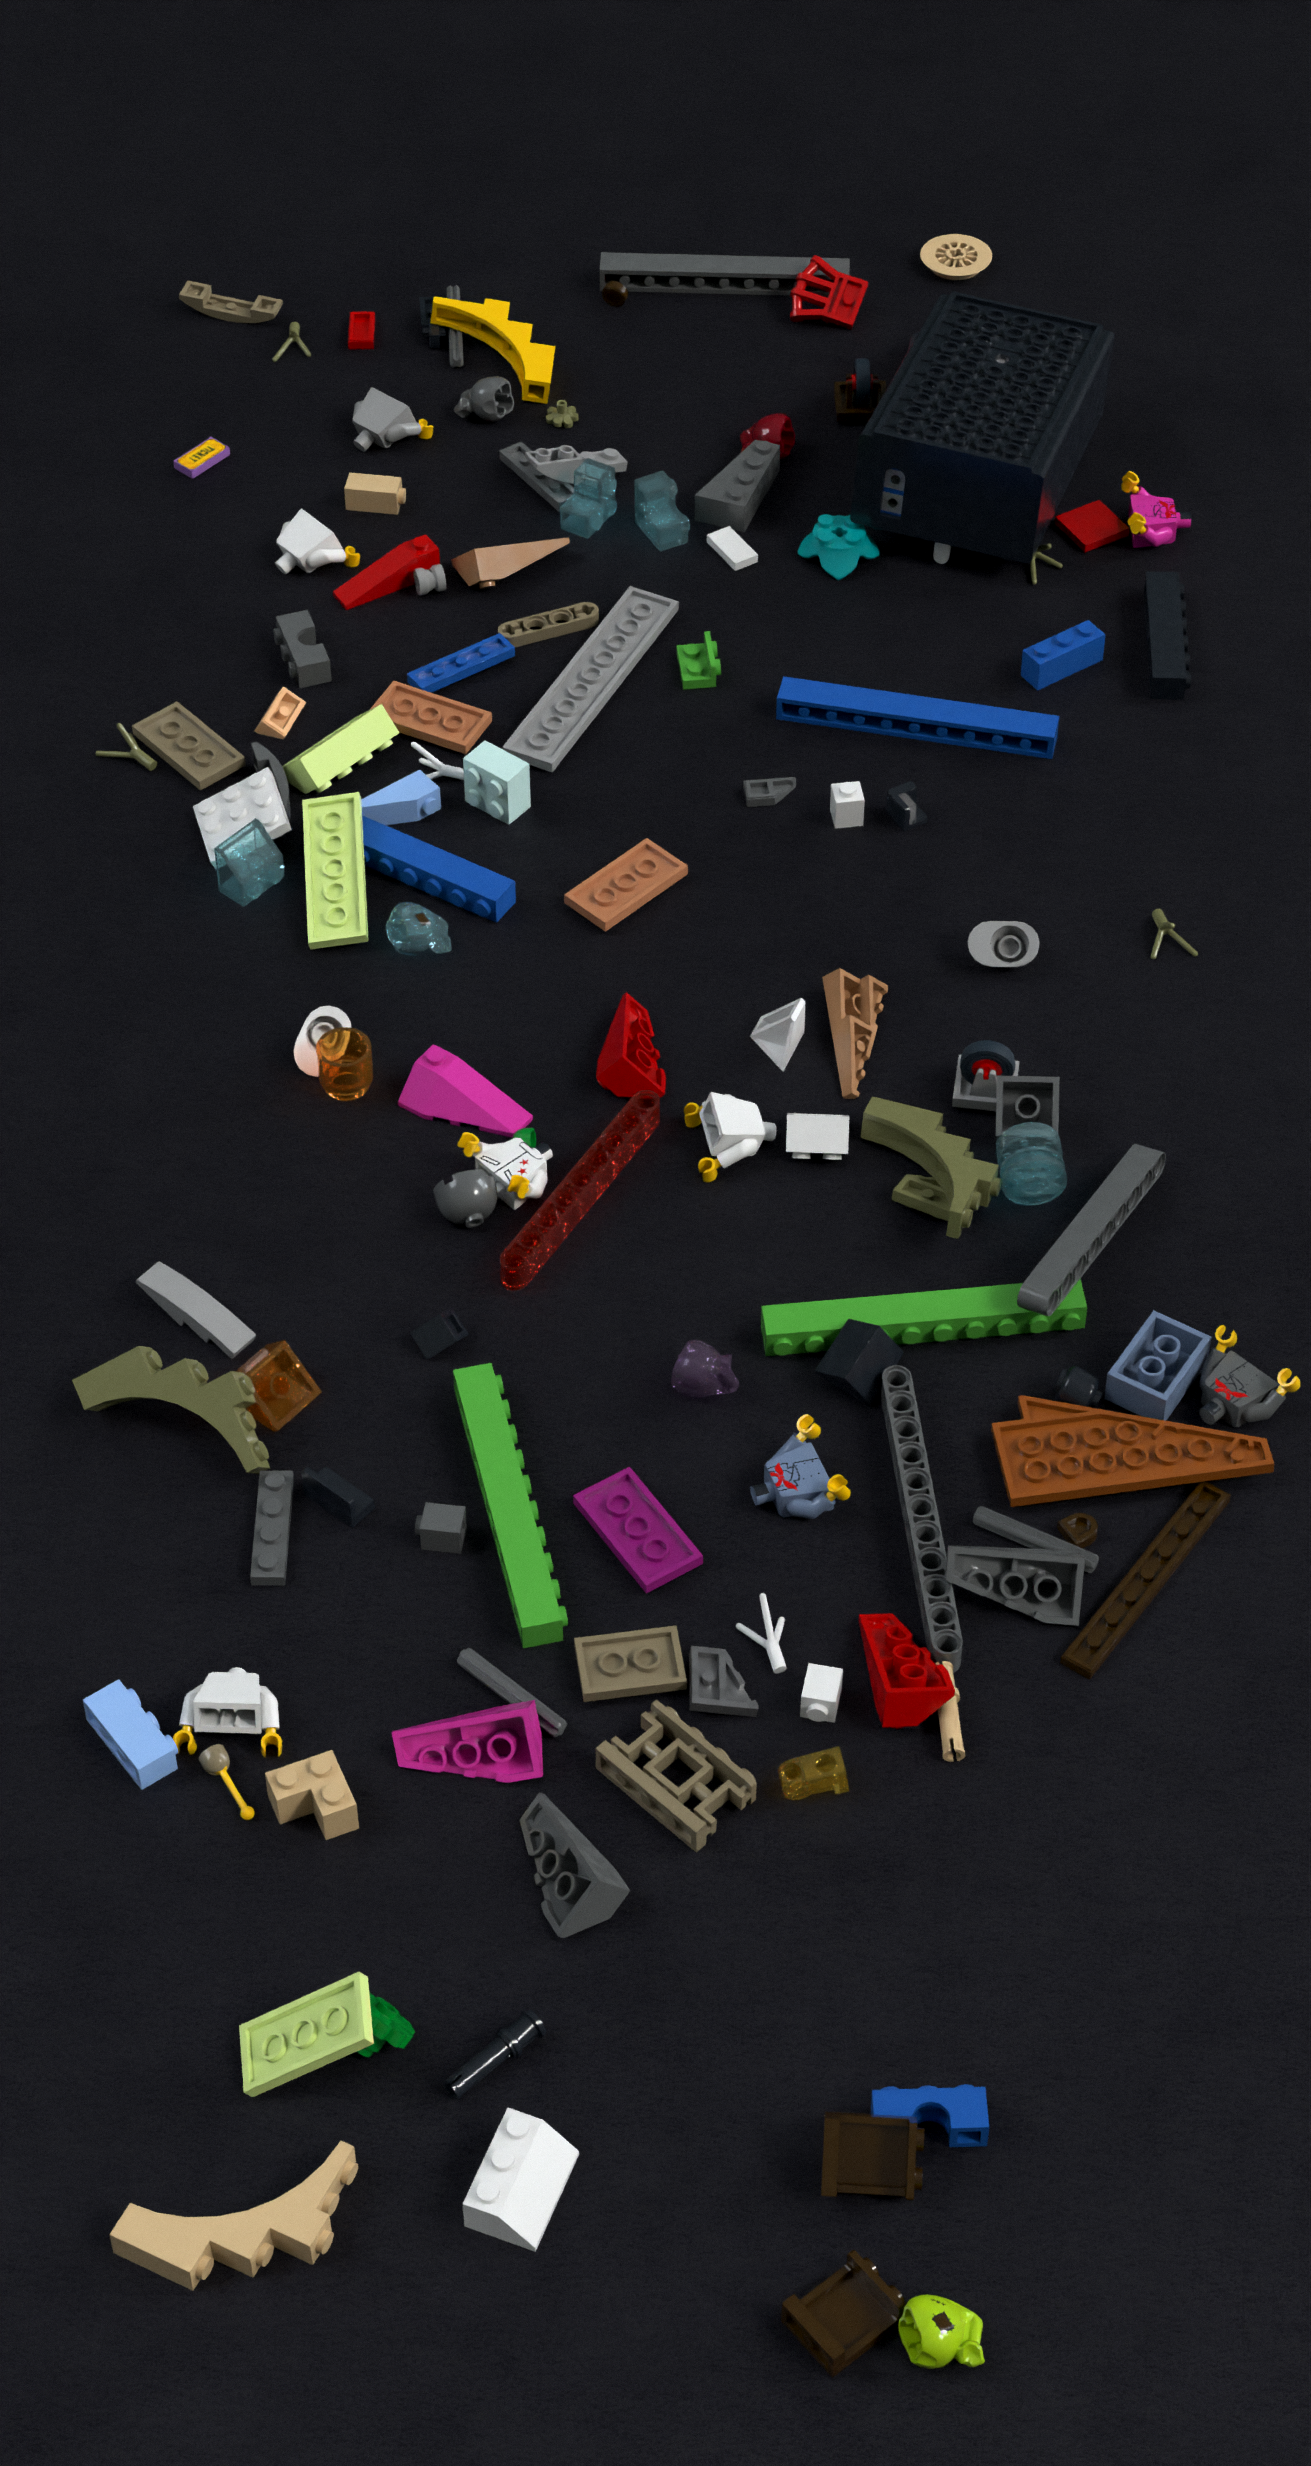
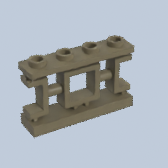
M655 1700L651 1704V1711L649 1713L645 1711L641 1714V1728L646 1732L628 1746L615 1736L611 1739V1744L605 1740L595 1748L596 1769L691 1849L698 1852L706 1845V1836L708 1834L712 1836L716 1832L717 1819L711 1814L728 1800L740 1810L746 1807V1802L751 1805L756 1800L757 1783L754 1776L747 1769L738 1767L730 1760L723 1749L715 1748L705 1740L703 1734L697 1728L690 1727L683 1722L673 1708L665 1707L658 1700ZM664 1733L673 1742L662 1751L655 1744L663 1738ZM645 1754L651 1761L643 1766L642 1771L633 1762ZM678 1758L696 1772L679 1788L661 1774L664 1769ZM713 1775L724 1783L714 1792L705 1786L713 1779ZM693 1795L702 1801L694 1808V1813L683 1805Z

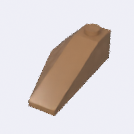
M568 537L477 548L453 558L451 561L468 586L479 585L480 589L495 587V582L569 544L570 539Z

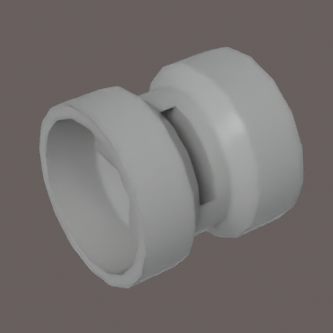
M441 564L433 565L430 571L424 568L413 570L414 583L419 596L426 595L433 589L437 592L446 591V578Z

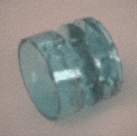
M1027 1122L1012 1126L1000 1135L996 1141L995 1151L1000 1168V1178L1002 1179V1190L1008 1199L1022 1205H1040L1052 1201L1063 1192L1067 1185L1065 1162L1062 1158L1063 1151L1060 1137L1055 1129L1046 1124Z

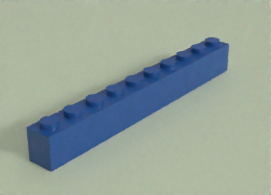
M784 676L777 695L776 719L1048 759L1053 758L1058 736L1059 716Z

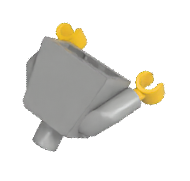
M371 387L364 400L356 402L354 406L352 422L359 435L353 443L363 452L372 443L382 448H388L394 442L407 436L418 435L422 439H430L433 435V425L427 426L428 422L425 419H420L419 422H416L408 405Z

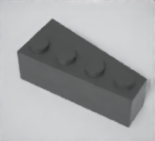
M754 440L695 495V521L724 528L730 526L733 530L745 532L780 471V445L768 441Z

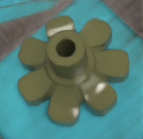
M565 400L557 401V408L549 407L547 409L546 422L547 424H553L555 427H561L563 424L565 428H571L573 422L579 420L576 408L574 406L567 407Z

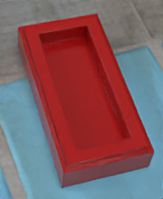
M350 312L348 349H374L375 312Z

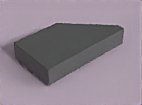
M796 777L744 781L743 789L747 807L776 805L796 788Z

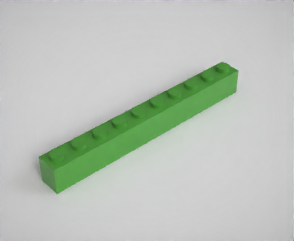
M1079 1279L1051 1316H1045L1017 1305L1019 1290L1023 1284L1019 1283L761 1306V1330L766 1356H783L787 1354L828 1351L848 1319L879 1325L897 1345L1081 1329L1085 1328L1087 1304L1081 1279Z
M492 1363L453 1370L454 1391L522 1647L528 1648L563 1641V1627L568 1626L565 1606H558L557 1599H561L558 1580H551L550 1573L553 1572L550 1552L544 1553L542 1548L546 1546L545 1534L542 1526H536L535 1521L539 1520L537 1504L535 1500L530 1501L528 1495L532 1494L530 1479L528 1475H522L521 1469L525 1468L522 1450H515L514 1444L518 1443L515 1425H509L507 1419H511L508 1400L501 1399V1394H504L501 1375L495 1376Z

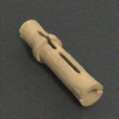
M942 1661L943 1666L948 1670L955 1689L954 1697L937 1710L942 1740V1755L944 1760L954 1762L952 1749L956 1752L957 1761L965 1757L957 1705L960 1700L959 1690L955 1688L952 1663Z

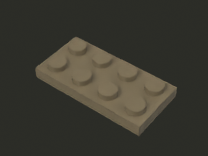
M175 702L132 725L133 735L200 791L246 766L245 757L179 702Z

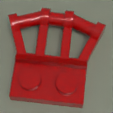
M814 255L810 259V264L803 272L797 274L796 287L791 290L792 311L790 312V320L801 322L804 320L821 319L827 324L830 322L852 330L869 282L838 272L822 258ZM817 270L822 271L829 278H831L834 281V283L815 277L813 275ZM806 286H812L830 292V294L826 298L805 289ZM802 301L824 307V309H802Z

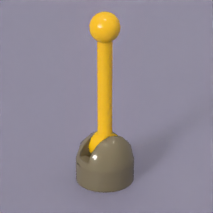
M221 1744L210 1746L200 1754L199 1762L209 1774L222 1777L241 1809V1817L244 1820L252 1819L254 1817V1809L246 1805L226 1772L230 1764L227 1751Z

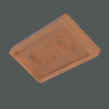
M393 681L371 707L372 709L382 704L400 733L463 754H467L492 722V712L397 681Z
M646 838L564 894V903L606 932L688 874V865Z

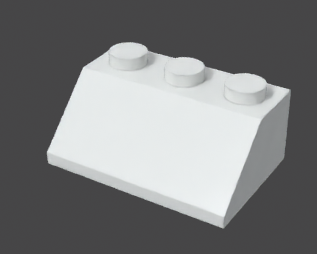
M507 2108L463 2202L464 2226L536 2252L579 2156V2151L544 2120Z

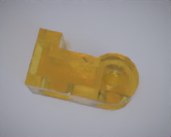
M839 1746L787 1760L778 1768L784 1796L789 1800H800L813 1793L817 1794L830 1790H835V1794L849 1791L846 1769Z

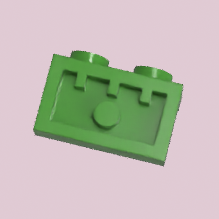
M710 631L704 632V643L677 645V659L683 690L716 687V676L721 675L720 659H715L718 655L716 641H711Z

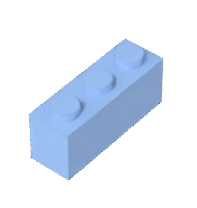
M118 1679L83 1699L86 1720L141 1790L178 1769L175 1755L178 1753L176 1743L170 1735L164 1736L161 1733L157 1719L150 1711L145 1713L141 1708L138 1695L132 1688L127 1690Z

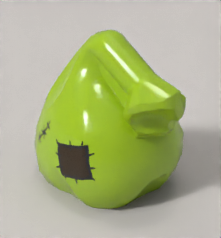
M919 2295L907 2302L903 2315L899 2319L898 2326L901 2341L912 2363L927 2369L944 2367L953 2358L969 2367L984 2364L985 2359L982 2347L980 2346L983 2322L976 2313L954 2301L936 2295Z

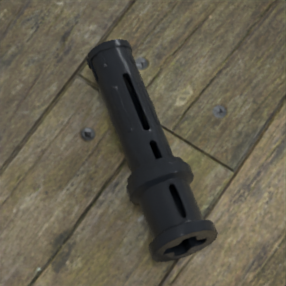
M525 2008L521 2011V2017L511 2025L497 2030L494 2041L442 2081L449 2094L454 2092L452 2097L458 2100L465 2092L509 2057H519L522 2054V2049L536 2037H544L546 2029L538 2016L532 2010Z

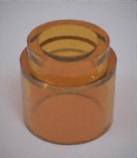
M348 1027L332 1029L323 1034L316 1044L318 1076L321 1086L329 1096L337 1100L350 1101L360 1098L369 1089L374 1075L370 1039L362 1031Z

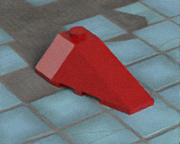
M426 534L404 542L334 590L333 596L345 610H349L414 585V569L424 568L430 571L433 565L440 564L439 548Z

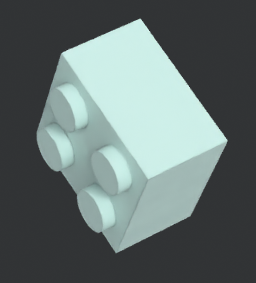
M486 740L463 758L465 801L470 805L481 809L508 825L531 807L529 763Z

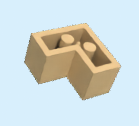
M333 1750L265 1773L268 1798L280 1824L314 1813L325 1840L359 1829L357 1804Z

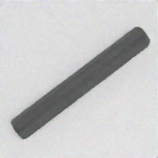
M979 1506L974 1513L973 1523L1031 1549L1080 1552L1085 1557V1572L1093 1573L1098 1565L1099 1556L991 1509Z
M471 1648L463 1649L460 1652V1656L457 1659L459 1666L509 1704L535 1700L540 1728L554 1738L564 1733L567 1723L563 1718Z

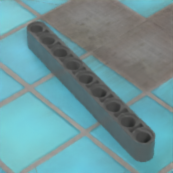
M1139 1144L1132 1145L1024 1281L1017 1299L1019 1307L1045 1316H1051L1160 1177L1165 1166V1152Z

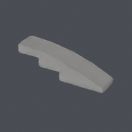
M160 1261L136 1280V1283L180 1326L186 1323L206 1343L211 1339L231 1359L247 1347L256 1337V1334L210 1294Z

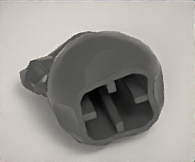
M499 376L480 379L471 389L461 394L454 412L461 418L475 412L482 420L499 421L510 413L514 407L510 382Z

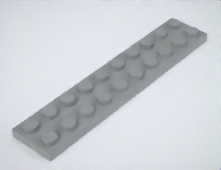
M630 586L507 740L502 749L529 763V765L553 772L677 613L679 601Z

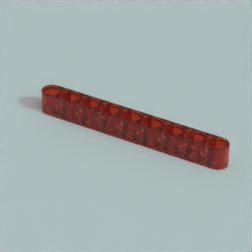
M641 1090L633 1095L500 1256L501 1283L506 1289L520 1290L528 1285L660 1123V1098L657 1093L650 1090Z

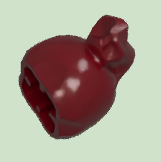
M782 413L762 417L757 423L740 434L741 452L754 440L768 441L780 445V460L785 459L795 444V432L790 417Z

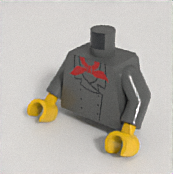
M1221 1325L1215 1332L1218 1344L1216 1348H1211L1202 1367L1199 1387L1202 1390L1201 1403L1203 1407L1200 1409L1199 1414L1202 1420L1209 1425L1214 1424L1220 1418L1232 1427H1240L1247 1422L1267 1420L1284 1402L1287 1392L1292 1393L1300 1388V1379L1295 1376L1290 1383L1286 1384L1292 1372L1290 1369L1285 1368L1278 1373L1277 1383L1232 1350L1225 1353L1226 1348L1236 1344L1237 1334L1233 1330L1229 1339L1222 1340L1221 1337L1226 1327Z

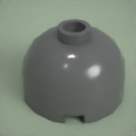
M475 1169L458 1172L452 1175V1182L445 1185L442 1180L435 1186L433 1195L440 1213L451 1223L466 1225L469 1228L479 1226L496 1207L498 1197L497 1186L493 1174L490 1173L487 1176L486 1170Z

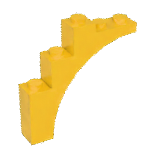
M434 296L430 323L462 331L494 348L511 364L518 375L522 387V400L548 403L555 346L531 343L533 324L509 321L510 302L485 298L484 304Z

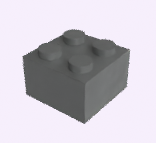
M997 1075L996 1144L1058 1146L1060 1077Z

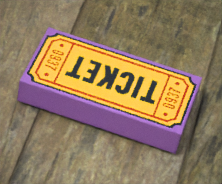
M210 437L174 460V468L193 479L229 456L230 448Z

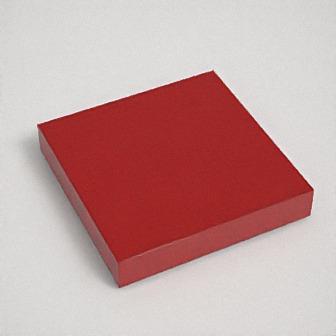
M1100 500L1055 516V525L1084 553L1129 536V527Z

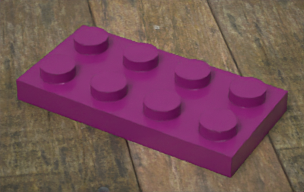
M630 1467L573 1495V1504L645 1593L703 1564L701 1552Z

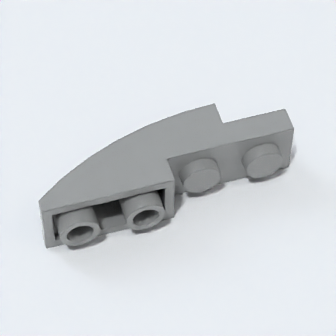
M568 445L551 449L539 448L536 451L525 452L524 456L536 470L544 475L572 484H601L603 474L626 471L628 463L616 449L607 448L596 452L584 451L579 454L572 446Z

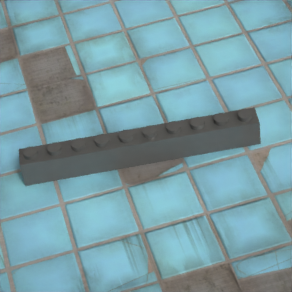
M601 252L600 291H603L608 282L617 281L623 284L628 292L790 296L792 288H795L797 284V274L802 273L810 264L811 257ZM822 258L838 272L849 275L850 258ZM817 270L813 275L815 277L834 283V281L822 271ZM806 286L805 289L820 296H829L830 292L812 286Z

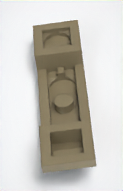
M187 281L179 294L180 300L199 312L217 319L236 323H259L274 319L283 304L281 299L258 295L255 302L212 294L211 285Z

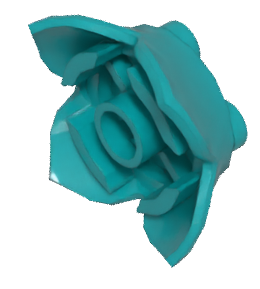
M823 514L818 517V522L814 525L812 532L803 539L797 554L807 559L817 557L818 555L822 568L839 581L856 568L859 557L873 559L879 556L880 552L874 540L866 533L864 525L853 523L850 520V515L831 516Z

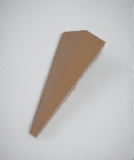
M839 968L823 976L822 979L842 1096L845 1099H855L860 1094L857 1091L859 1081L865 1076L863 1065L870 1058L878 1028L875 1022L877 1014L883 1010L884 1005L881 1003L882 996L888 992V985L870 975L859 979Z

